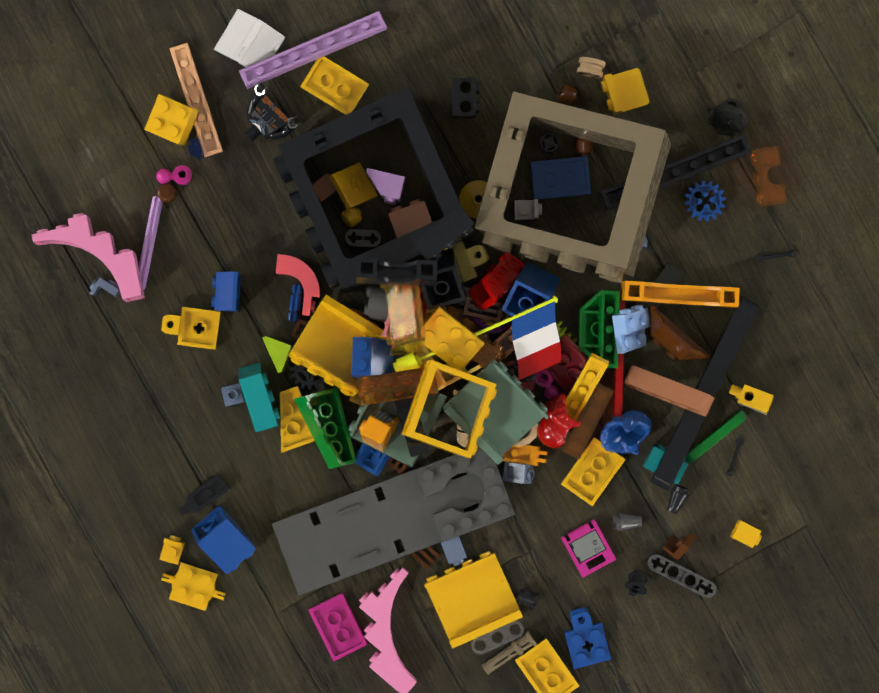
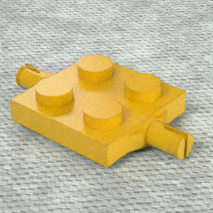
M182 562L175 576L163 573V576L169 579L163 577L161 581L172 584L170 600L206 611L212 597L224 600L225 597L218 594L226 595L224 592L215 590L218 574Z

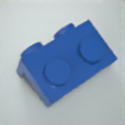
M363 443L356 453L355 458L357 462L355 464L378 477L390 456Z

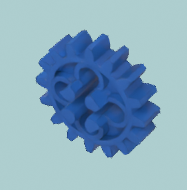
M702 180L700 186L697 182L694 183L695 189L688 188L690 194L684 195L688 199V201L684 202V205L689 206L686 212H692L691 218L698 216L699 222L702 218H704L705 222H708L709 217L715 220V214H722L719 209L725 208L722 201L726 200V197H721L724 191L717 190L718 184L713 187L712 181H709L706 185L705 181ZM709 190L713 191L714 196L710 197L707 202L714 204L715 210H710L709 205L705 204L702 206L701 212L696 211V206L702 203L701 198H705ZM699 192L701 198H695L694 193Z

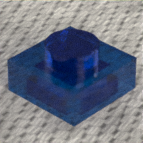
M191 139V145L188 146L191 157L195 156L197 160L203 159L204 154L199 139Z

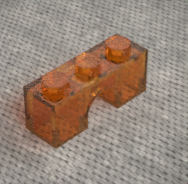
M778 146L755 149L752 151L753 154L750 155L751 165L755 166L756 171L753 174L754 184L758 185L759 192H756L757 203H761V208L786 204L784 184H772L767 178L770 168L781 165Z

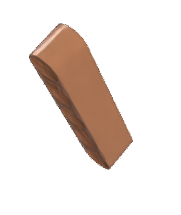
M631 365L623 382L632 389L702 416H707L714 401V397L705 392Z

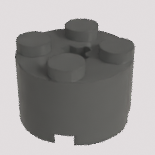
M368 285L367 297H369V303L365 305L364 315L369 318V321H387L393 299L392 294L396 285Z

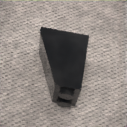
M453 248L443 250L441 252L443 255L437 260L436 286L420 285L428 310L466 300L464 280Z

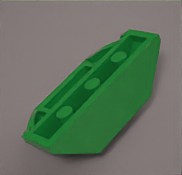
M600 290L579 309L578 348L588 358L594 353L608 360L609 365L607 368H618V354L612 315L619 314L620 291Z

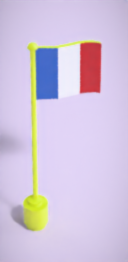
M556 296L474 333L478 336L512 321V337L518 362L519 380L561 362V344L555 320V303L558 302ZM411 352L396 359V362H393V366L398 377L402 375L405 377L421 370L422 360L435 355V353L430 352L420 357L419 354L415 355L414 352Z

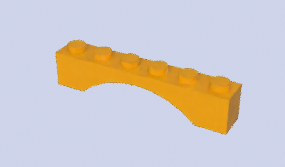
M622 281L620 301L735 308L739 307L740 288Z

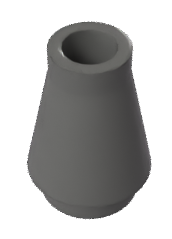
M625 513L613 515V528L619 532L642 526L641 516Z

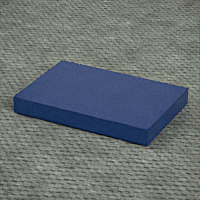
M588 156L530 162L534 199L543 200L591 195Z

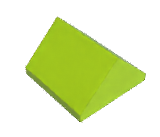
M267 336L262 337L277 372H285L290 359L288 355L293 346Z

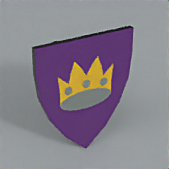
M466 315L481 330L498 323ZM510 321L479 335V338L485 344L487 335H499L507 331L512 322Z

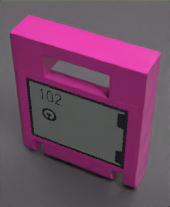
M595 519L591 520L594 528L591 529L589 524L586 523L567 533L570 541L567 542L565 536L561 537L582 578L616 560ZM602 554L606 561L589 570L586 563Z

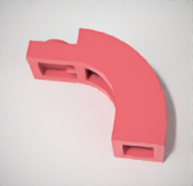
M278 254L276 274L293 276L301 282L304 288L302 315L311 316V312H315L316 301H313V297L321 298L320 285L315 273L300 259Z

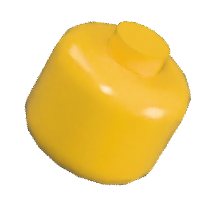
M355 207L349 210L345 209L341 213V219L348 227L353 228L361 222L362 213L359 208Z

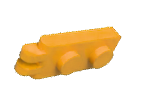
M513 445L503 454V461L538 466V462L546 463L547 459L539 458V455H547L548 452L540 451L538 446L523 445L519 447Z

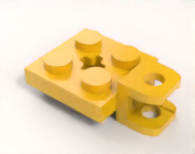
M182 307L181 316H163L161 330L167 334L178 335L177 345L216 350L221 312ZM169 321L174 323L172 328L167 326ZM198 323H202V327H205V330L201 331L200 334H197V330H194V326H197Z

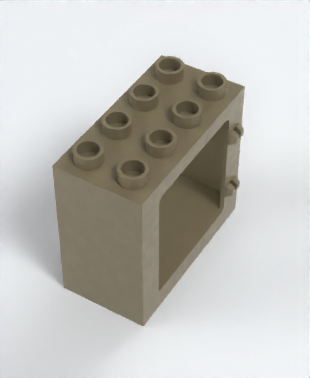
M513 92L475 224V229L484 235L482 243L488 245V248L504 253H510L512 245L520 246L519 253L524 254L525 258L542 263H547L549 254L558 257L557 263L561 264L562 268L579 273L585 272L586 265L595 266V273L600 278L616 283H622L624 274L634 277L671 145L666 130ZM529 126L634 153L611 236L606 246L590 244L508 222L504 219L505 208Z

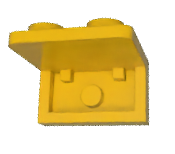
M635 68L615 75L610 73L602 78L601 86L603 92L607 93V106L609 111L612 110L613 115L649 104L648 94L640 69Z

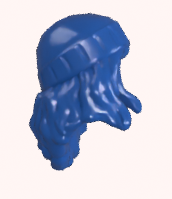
M639 410L628 411L621 417L615 416L610 422L606 423L601 431L600 440L602 447L606 451L615 452L616 454L619 452L622 454L631 452L638 455L639 445L649 435L652 428L650 418Z

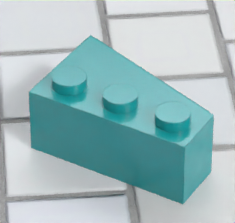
M261 362L239 368V383L255 432L278 426L277 419H280L278 408L273 406L274 396L272 390L269 391L268 377L266 372H263Z

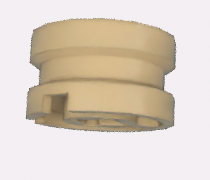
M590 57L579 58L580 67L577 68V74L586 77H603L602 68L605 67L606 62Z

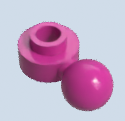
M180 165L173 172H170L168 169H160L156 174V178L162 184L174 180L176 184L183 186L191 181L192 172L187 166ZM185 172L186 176L181 178L178 174Z
M547 369L537 372L534 380L539 386L545 387V397L551 400L553 396H558L559 389L552 385L554 378Z

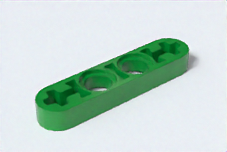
M742 409L689 450L685 457L689 463L695 461L748 418Z

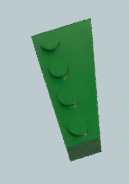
M338 388L295 398L294 400L328 468H337L357 462Z

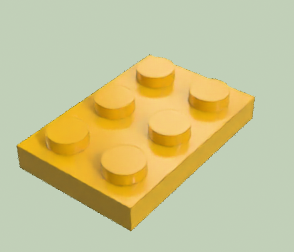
M321 57L316 60L300 87L346 115L354 111L369 84L328 58Z
M440 306L414 335L417 340L452 368L460 371L464 369L484 345V341Z
M593 437L561 485L593 506L626 459L615 452L606 451L602 447V442Z
M547 638L515 659L537 693H570L579 687V684Z

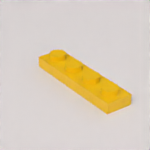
M594 353L590 355L565 402L567 414L575 421L578 419L609 365L608 360Z

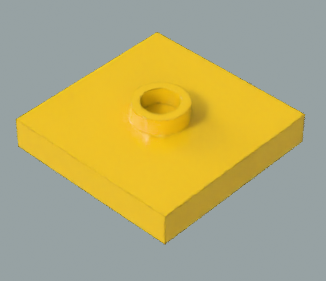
M360 162L329 176L347 210L378 196Z

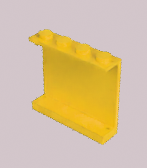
M325 295L288 356L293 363L297 365L302 364L308 368L307 371L309 373L323 377L327 384L335 385L340 388L343 394L354 397L364 380H354L351 375L353 337H373L387 341L390 338L381 336L384 330L328 295Z
M484 552L479 555L480 559L475 561L469 559L461 563L462 567L457 569L451 567L444 571V575L439 577L437 574L427 578V582L424 583L449 638L452 649L523 617L494 552Z

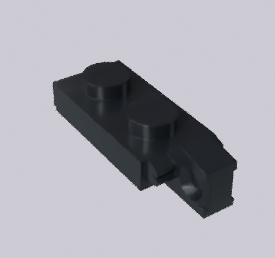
M218 474L190 493L184 499L186 504L179 508L182 515L190 510L193 513L200 511L230 490L221 475Z

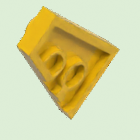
M299 386L280 392L281 453L315 441L294 400L295 398L302 397Z

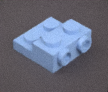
M643 305L631 306V309L619 310V314L612 315L617 354H623L647 346L645 328L650 327L648 308H643Z

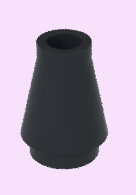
M675 484L671 488L667 511L678 514L679 509L689 496V489Z

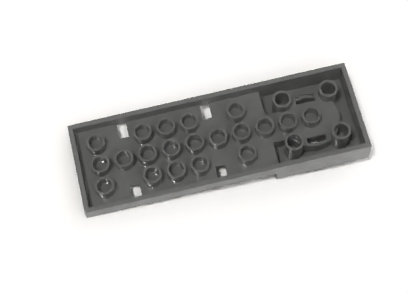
M478 446L475 455L471 458H465L456 454L276 521L272 523L297 593L302 595L442 541L450 540L511 517L515 513L496 463ZM459 473H467V475L456 478L454 480H452L451 478ZM378 487L382 488L386 498L382 501H378L374 491ZM475 504L479 505V507L472 511L464 512L463 510ZM316 511L321 524L314 526L309 513ZM401 539L405 551L400 553L397 552L394 541ZM336 563L340 575L333 578L329 566Z

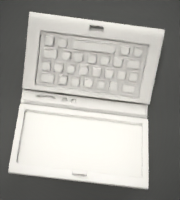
M237 9L214 50L239 62L244 67H248L274 56L284 41L285 36L256 17Z

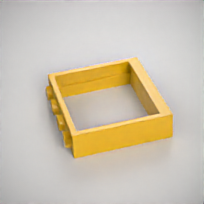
M427 360L401 435L465 458H471L477 451L478 445L476 442L484 431V426L482 425L484 419H487L489 416V405L496 396L497 389L495 387L497 384L439 362ZM437 369L486 387L465 450L415 432Z

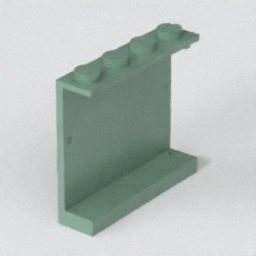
M493 359L476 375V377L497 384L495 387L497 389L496 396L489 405V416L487 419H484L482 425L484 426V431L481 437H478L476 444L498 465L503 461V454L543 417L548 419L549 416L547 407L541 401L539 403L536 402L534 399L535 395L528 388L525 390L520 385L522 382L515 375L511 376L507 372L508 368L501 361L498 363ZM473 382L466 384L443 406L444 412L468 436H470L486 387Z
M377 380L375 386H371L366 394V397H368L366 403H362L357 413L360 415L357 421L353 420L349 427V431H351L350 437L413 468L418 456H410L405 436L401 435L403 429L400 422L384 452L362 440L359 428L363 420H368L369 416L378 409L383 408L398 416L388 381ZM409 380L413 396H415L418 384ZM430 390L420 416L426 436H429L447 401V396L441 393L438 395Z

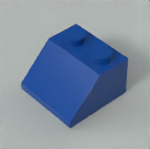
M216 272L212 283L213 288H216L215 295H212V307H215V311L239 312L241 274L239 272Z
M353 337L351 375L354 380L393 381L395 342L373 337Z

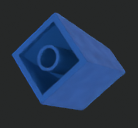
M526 262L501 311L514 316L550 300L561 278Z
M221 505L217 506L191 529L199 547L226 574L236 570L239 564L244 559L251 557L256 550L253 542Z

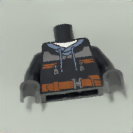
M259 82L254 87L255 92L249 101L247 109V120L253 126L245 134L251 141H254L260 134L266 140L269 138L271 140L285 138L294 128L300 127L302 123L295 124L294 119L297 116L289 118L266 94L263 96L269 88L266 86L262 90L260 88L262 82Z

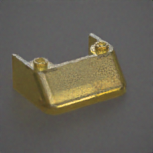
M379 284L380 289H384V292H386L390 331L389 334H386L387 345H391L390 356L409 354L411 352L420 353L425 342V328L419 285Z

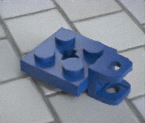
M585 607L571 610L570 619L573 629L566 630L564 633L573 668L577 669L611 660L602 622L592 623L589 612ZM585 641L593 643L589 650L582 648L585 645Z

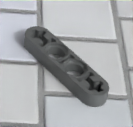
M659 554L649 556L647 565L652 571L705 598H711L716 594V586L712 581ZM658 557L660 558L659 562L664 565L665 561L669 562L665 566L664 573L661 572L663 568L660 566L653 568L652 559L656 560ZM671 566L678 568L679 572L675 577H671L668 574V569ZM688 575H693L696 579L695 583L691 586L685 583V578ZM700 579L703 580L701 584L704 586L711 584V593L707 592L704 594L705 590L698 586Z

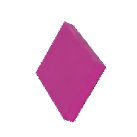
M343 592L308 609L333 662L368 645Z

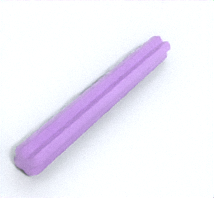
M153 196L139 262L143 290L146 288L163 204L158 196Z

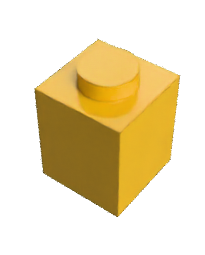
M738 520L730 537L753 548L754 545L757 546L762 535H760L761 530Z

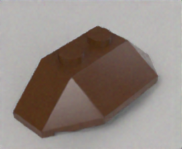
M653 305L649 307L650 336L653 337L651 341L659 348L663 346L667 350L666 354L672 360L708 359L710 357L707 352Z

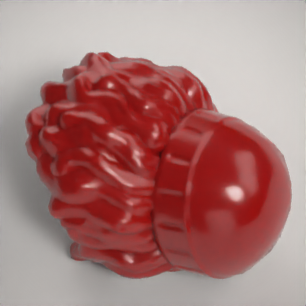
M565 394L555 395L550 401L546 402L545 406L548 409L549 418L543 417L537 427L539 440L551 448H559L564 445L568 431L573 427L581 425L580 421L576 422L567 414V406L565 404L567 398Z

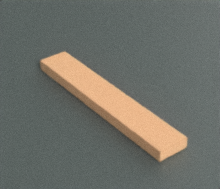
M184 43L169 48L187 105L199 110L194 126L204 157L222 153L223 149L189 44Z

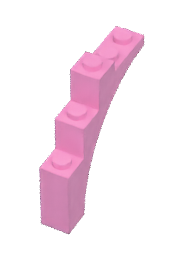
M84 213L74 214L73 218H69V226L59 225L54 230L41 229L36 234H32L33 242L36 245H70L95 255L113 274L119 286L122 299L125 302L145 298L136 253L133 250L130 251V249H123L117 254L113 235L107 233V231L97 232L96 236H94L91 219L84 215Z
M404 567L400 570L396 568L390 575L392 580L388 585L384 583L378 589L379 595L373 591L370 594L366 592L359 600L361 602L359 608L376 621L375 623L371 622L365 628L366 634L364 637L381 651L380 653L376 651L369 659L371 662L369 667L399 693H408L417 683V679L406 669L397 654L390 628L394 597L400 584L409 572Z

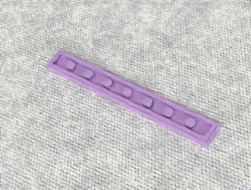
M377 11L239 70V73L246 88L249 89L256 86L259 82L263 83L385 31L387 26L380 12Z

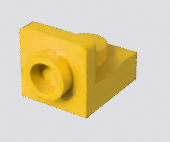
M170 535V537L164 538V545L159 560L178 565L185 542L181 541V538L178 536Z

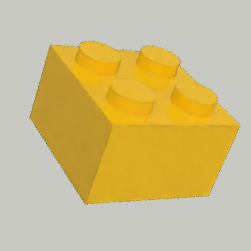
M158 94L144 130L178 145L185 146L199 110Z

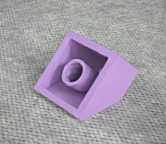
M367 168V176L380 197L384 199V202L396 205V202L400 203L405 185V177Z

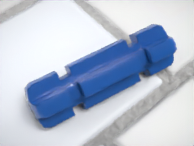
M293 284L292 286L293 295H291L288 321H298V311H300L302 297L300 294L303 291L302 285Z

